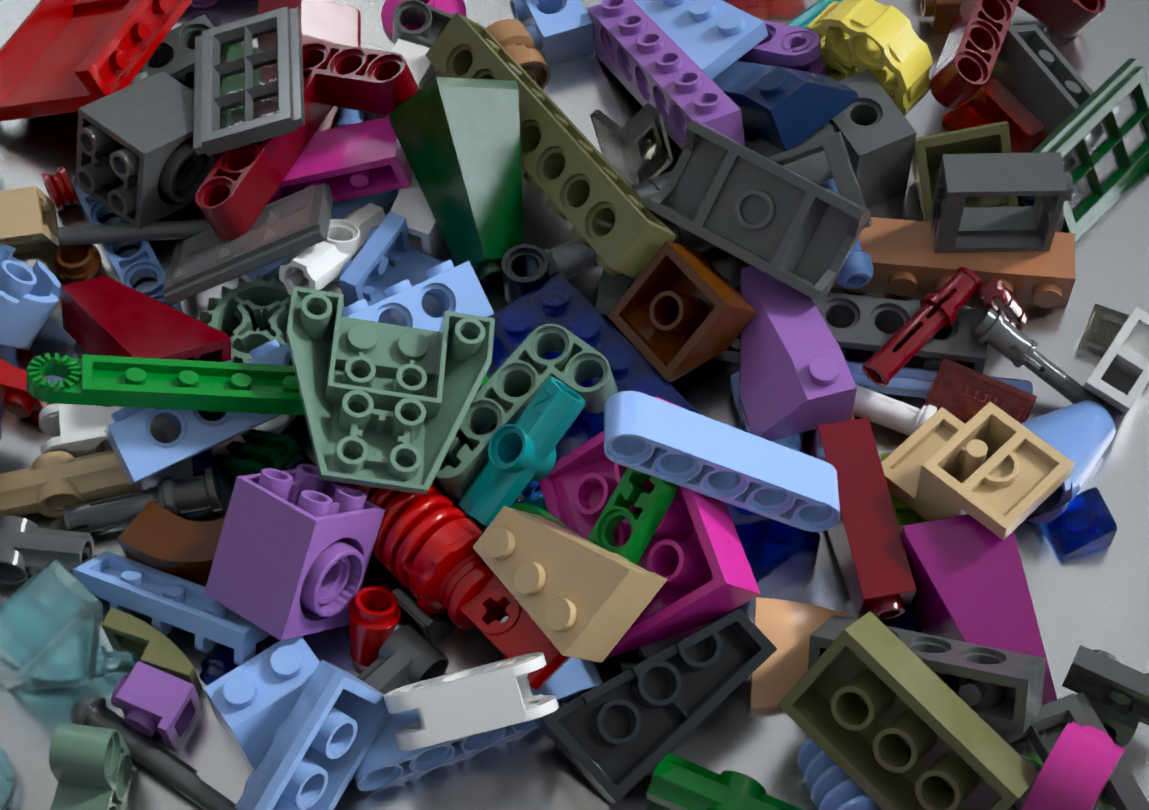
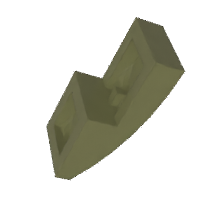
M110 608L101 626L113 649L140 657L142 663L194 684L200 696L203 688L194 666L169 638L146 622L123 611Z

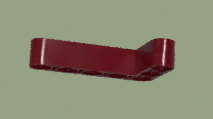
M963 0L931 77V94L942 106L956 109L961 107L988 81L1017 6L1058 34L1072 38L1077 36L1104 11L1106 0Z
M321 41L304 44L302 46L305 125L299 126L298 131L225 151L195 194L196 204L217 237L222 240H233L244 235L252 227L333 106L389 115L419 91L409 66L401 54ZM278 95L260 100L253 110V120L278 113Z

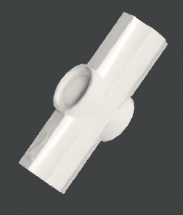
M369 202L363 208H357L344 219H330L327 240L299 251L280 265L279 280L284 283L288 294H292L293 286L321 290L331 281L339 282V275L344 264L350 259L354 260L363 248L369 231L374 226H379L386 217L384 209Z

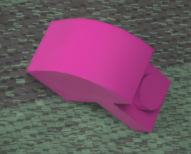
M1068 722L1046 759L1021 810H1092L1125 749L1114 744L1112 738L1098 728L1080 726L1075 722L1071 724Z

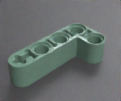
M545 324L536 328L477 392L434 479L438 489H440L443 495L450 498L460 499L489 460L488 445L493 433L505 424H515L549 376L563 382L586 401L582 411L588 414L604 412L607 399L613 394L618 393L608 360L600 352L560 325ZM555 351H562V354L559 357L552 360H545V357L548 354ZM588 379H601L595 386L582 387L583 383ZM520 388H530L523 396L511 397ZM496 425L495 429L490 433L477 435L484 426Z
M67 722L60 723L53 734L49 752V766L58 781L50 810H123L132 776V757L121 733L117 729Z

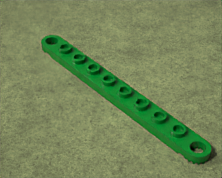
M44 353V358L40 355L36 356L35 360L32 359L27 367V391L37 400L46 403L305 415L294 368L288 365L82 354L81 358H69L67 355L60 357L59 353H55L54 357H51L50 353ZM53 375L64 379L63 383L61 380H58L57 384H54V380H51L49 384L48 379L45 378L43 380V377ZM485 376L479 390L489 380L488 376ZM520 388L511 397L523 396L530 388Z

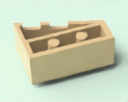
M503 506L473 546L474 550L563 656L599 663L605 660L668 580L629 562L628 559L616 553L609 552L591 543L590 540L542 516Z

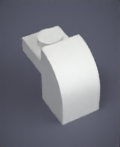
M1137 306L1083 386V388L1125 414L1131 409L1149 382V314Z

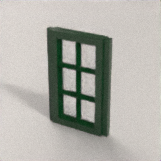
M1129 58L1031 152H1061L1064 172L1072 174L1073 193L1071 201L1064 202L1063 205L1064 220L1061 232L1075 233V243L1149 169V82L1144 67H1140L1138 60L1134 58Z

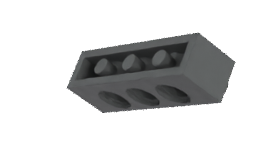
M833 615L810 635L808 670L842 631L857 620ZM886 626L990 727L1024 734L1041 711L1046 658Z

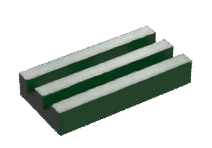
M251 429L240 434L245 443L232 441L226 446L231 454L230 456L217 454L211 461L223 474L236 477L261 473L262 469H265L267 462L270 464L266 468L282 470L300 453L301 448L292 436Z

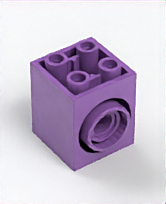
M299 464L296 469L282 471L265 468L258 474L237 476L204 594L281 641L349 625L348 605L362 588L385 510L366 500V493L360 489L339 485L333 481L320 480L318 468L314 465Z

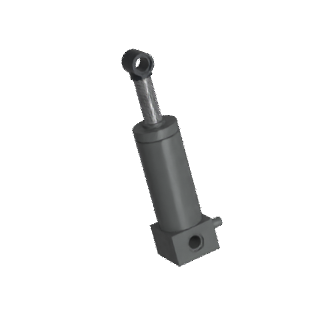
M869 69L838 81L855 90L859 99L796 146L799 147L841 132L867 208L906 192L917 135L915 129ZM758 136L745 141V147L766 158L784 152ZM824 151L783 165V167L819 186L833 179ZM672 171L634 185L632 188L648 204L650 199L667 183ZM658 215L676 235L672 241L673 243L697 249L701 254L717 248V246ZM576 238L551 249L546 247L540 248L533 244L515 245L506 251L501 261L505 299L511 306L519 310L529 311L537 309L547 302L551 290L560 287L562 281L599 267L595 260L598 254L593 248L585 246Z

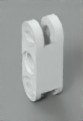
M75 404L48 405L39 413V427L45 434L54 437L43 443L41 455L53 451L67 450V452L79 457L111 450L112 447L104 430L108 425L114 423L111 414L124 407ZM158 417L152 420L150 431L157 441L162 443L175 441L177 427L171 419Z
M543 652L524 654L419 681L386 693L383 697L388 713H400L417 708L420 722L405 726L394 733L398 750L410 751L530 721L556 711L559 708L556 696H543L542 694L532 696L527 678L528 673L547 665Z

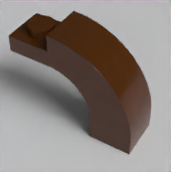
M151 500L118 537V540L126 558L201 586H206L225 517L203 522L186 520Z

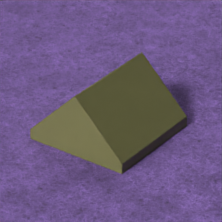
M1007 121L916 138L912 158V172L924 221L930 222L929 215L942 154L1012 153L1009 123ZM1017 196L966 197L964 207H1018Z

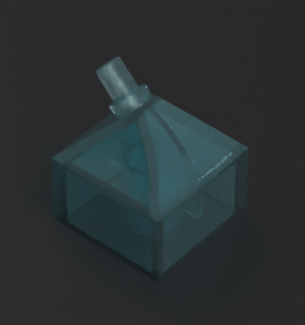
M57 559L37 570L0 606V683L8 690L24 692L67 690L87 685L94 678H104L105 673L131 672L133 669L132 651H106L104 646H98L103 604Z

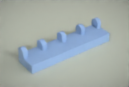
M106 551L73 569L72 599L75 603L87 606L93 597L96 596L109 601L110 608L112 607L128 614L133 610L151 617L152 627L165 636L170 633L173 626L195 634V648L202 652H210L215 642L233 648L234 663L240 666L253 658L256 653V644L271 635L204 594L206 587L112 552Z

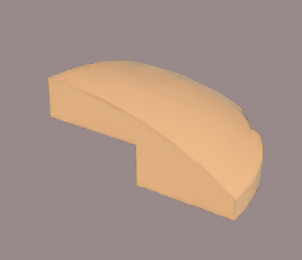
M756 597L754 624L773 643L777 650L751 674L750 712L782 710L778 704L808 671L810 635L830 617L835 615L855 620L859 618L812 604Z

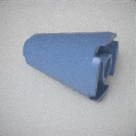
M1080 401L1020 423L1075 463L1071 476L1030 514L1031 517L1026 521L1035 524L1047 523L1063 514L1115 436L1113 418L1103 406L1094 401Z

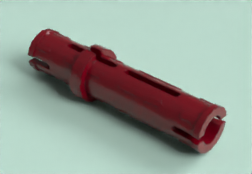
M959 267L955 271L956 273L936 293H928L920 301L921 308L869 360L863 363L862 370L870 381L877 386L886 387L889 381L941 328L947 329L957 320L956 313L975 294H978V289L982 285L981 280L973 271L965 267Z

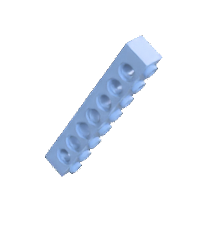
M448 260L425 271L428 280L415 286L411 285L409 279L401 281L382 291L385 297L384 300L369 306L366 299H362L343 308L341 316L378 322L380 315H389L400 326L439 332L445 311L481 317H490L494 314V311L470 262L467 261L454 267L452 261ZM424 295L433 296L439 301L441 305V315L439 318L431 317L424 312L421 304ZM277 339L269 341L251 350L250 354L253 360L246 363L289 366L291 355L288 344L280 347ZM124 407L111 414L114 423L108 425L104 432L130 485H134L283 414L223 412L220 420L208 421L201 417L198 410ZM158 417L171 419L177 427L175 441L170 443L157 441L150 431L152 420Z

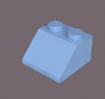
M302 636L280 640L204 687L214 715L252 772L258 769L273 743V737L277 728L288 718L302 694L304 682L315 672L320 664V661Z

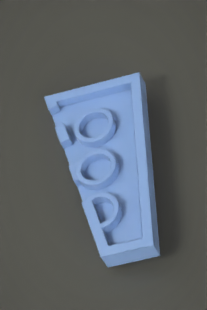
M633 0L711 80L768 36L764 21L723 0Z

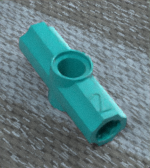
M549 376L515 424H505L493 433L488 445L489 460L460 499L459 505L464 511L488 527L503 506L511 507L530 481L544 479L555 465V446L585 407L586 401L563 382Z

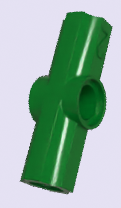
M668 753L657 764L647 790L648 800L671 810H803L768 795L766 789L759 782L745 774L730 770L722 771L721 774H718L671 753Z

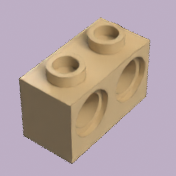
M37 186L0 191V244L16 248L14 254L57 249L59 247L55 203Z

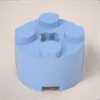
M0 244V344L29 350L59 304L58 297L61 294L60 286L62 285L56 276L38 260L32 268L25 262L12 256L16 248Z

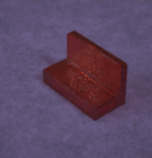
M992 74L988 81L969 98L967 103L943 115L941 125L948 132L1007 121L1009 123L1012 153H1031L1043 142L1046 127Z

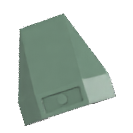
M293 286L286 338L320 480L427 495L491 365L495 319L445 311L439 332L341 316L344 294Z

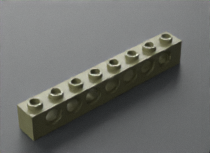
M456 12L425 55L437 68L434 75L436 77L517 81L519 89L521 166L525 170L523 178L532 187L549 197L546 204L554 213L571 222L573 228L570 232L582 244L593 248L597 252L598 256L595 260L602 269L614 277H619L622 273L636 279L666 241L672 242L676 235L656 213L646 208L648 204L496 38L482 25Z

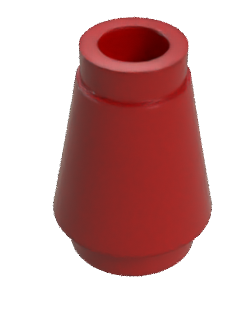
M376 586L365 587L359 590L348 605L350 657L356 664L369 667L378 659V652L382 644L394 632L401 617V610L396 596L391 591Z

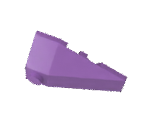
M754 266L741 268V296L757 311V314L740 333L739 404L750 433L770 441L814 430L819 425L851 420L857 387L839 344L812 298Z

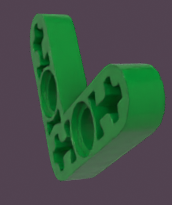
M628 468L596 522L588 540L637 565L671 505L677 491V485ZM647 478H650L651 483L655 485L650 494H648L647 488L644 487ZM516 503L510 507L542 516L578 534L552 514L539 507L527 503ZM632 503L635 504V507L643 509L641 514L629 510ZM628 519L631 524L630 538L626 544L618 547L614 541L615 528L620 521Z

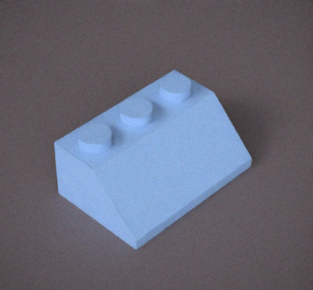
M321 660L315 672L304 682L302 694L288 718L277 728L273 737V743L258 769L248 777L244 786V792L235 808L237 810H334L390 714L386 708L384 694L349 672Z

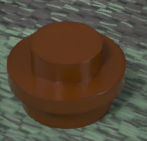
M93 244L59 246L54 257L56 273L61 279L71 283L91 279L98 273L102 265L100 252Z

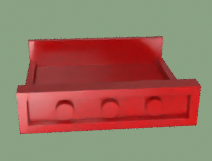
M40 0L0 49V122L77 112L78 108L129 86L193 0Z

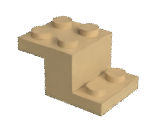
M992 402L984 406L966 424L941 407L881 462L889 492L925 520L933 521L969 514L1003 541L1071 476L1075 465L1073 461Z

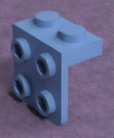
M390 211L379 226H374L369 231L363 248L354 260L350 259L344 264L340 272L339 284L341 292L344 294V307L362 299H366L369 306L385 299L382 293L383 290L406 279H409L412 286L428 280L425 271L443 263V261L411 248L406 218ZM424 295L421 301L424 312L431 317L439 318L441 315L439 301L433 296ZM389 315L379 316L378 322L398 325L397 321Z

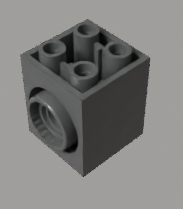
M161 71L78 108L76 185L110 208L118 216L135 225L139 230L147 224L156 222L195 202V194L223 152L208 156L206 153L197 155L193 149L194 91L164 71ZM224 111L220 112V129L227 127L228 114Z

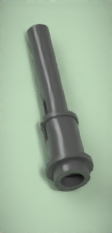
M989 307L973 324L971 331L977 335L976 341L980 344L987 342L1010 360L1015 367L1019 368L1024 365L1071 403L1075 404L1080 401L1090 400L1100 404L1110 412V407L1036 350L1038 343L1028 338L1004 319L1005 312L1002 310L996 312ZM1028 357L1033 358L1036 362H1038V363H1039L1040 365H1042V366L1037 365L1034 361H1032V360H1031L1030 358H1028Z

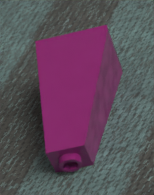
M969 514L903 526L901 536L916 586V593L909 609L926 634L1046 658L1042 705L1057 700L1014 531L1003 541Z

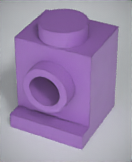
M137 661L129 676H123L118 681L111 697V704L122 709L126 717L124 721L129 727L145 736L151 737L155 732L161 734L167 749L176 753L203 709L194 684L140 661Z

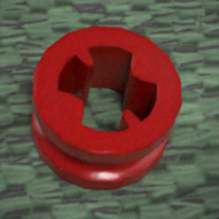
M63 166L57 168L55 175H49L47 172L41 174L49 198L55 203L57 212L62 211L66 203H71L73 206L79 204L76 191Z

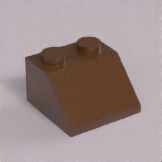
M666 241L607 316L666 381L672 382L727 350L757 314V311L697 249Z

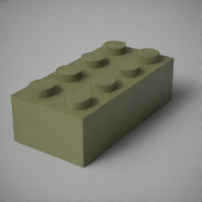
M871 611L844 629L778 704L882 810H1008L1033 784L1039 774Z

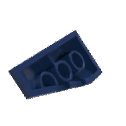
M741 61L734 62L712 80L741 109L743 128L784 152L794 149L859 99L855 90L827 75Z

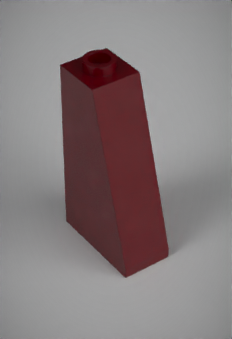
M104 275L60 286L63 329L89 355L215 362L231 360V338L226 333Z
M869 417L819 425L810 456L833 465L837 471L840 520L837 525L827 531L856 616L860 618L871 611L879 620L898 617L905 612V609H909L916 593V586Z

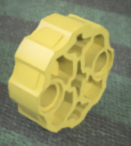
M874 0L833 1L806 27L816 31L819 35L822 50L819 57L824 61L826 75L836 81L869 69L904 116L929 92V70L933 64L929 48L914 32L910 20L894 6H885Z

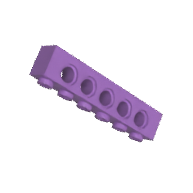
M603 0L601 4L587 8L593 22L595 55L682 150L685 146L686 127L690 119L703 122L745 146L741 109L633 0Z

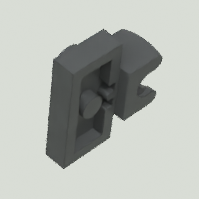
M1080 645L1062 686L1076 693L1084 692L1100 721L1116 730V741L1127 745L1131 741L1139 722L1149 726V673L1144 674L1120 663L1114 655L1106 651L1091 650Z

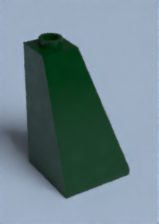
M435 77L389 114L390 122L456 266L469 261L475 274H480V279H498L502 277L501 261L503 255L513 246L524 244L517 81Z

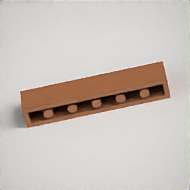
M870 217L872 225L862 229L859 238L862 251L871 256L874 269L873 279L864 287L857 289L844 288L838 285L836 280L832 288L845 289L851 292L874 291L893 293L899 296L910 294L926 296L931 292L936 293L956 273L955 271L959 267H965L979 277L983 286H988L991 279L1001 280L1020 304H1033L1044 308L1054 306L1067 307L1076 280L1075 233L1055 232L1050 251L934 253L930 222ZM978 294L971 298L972 300H984Z

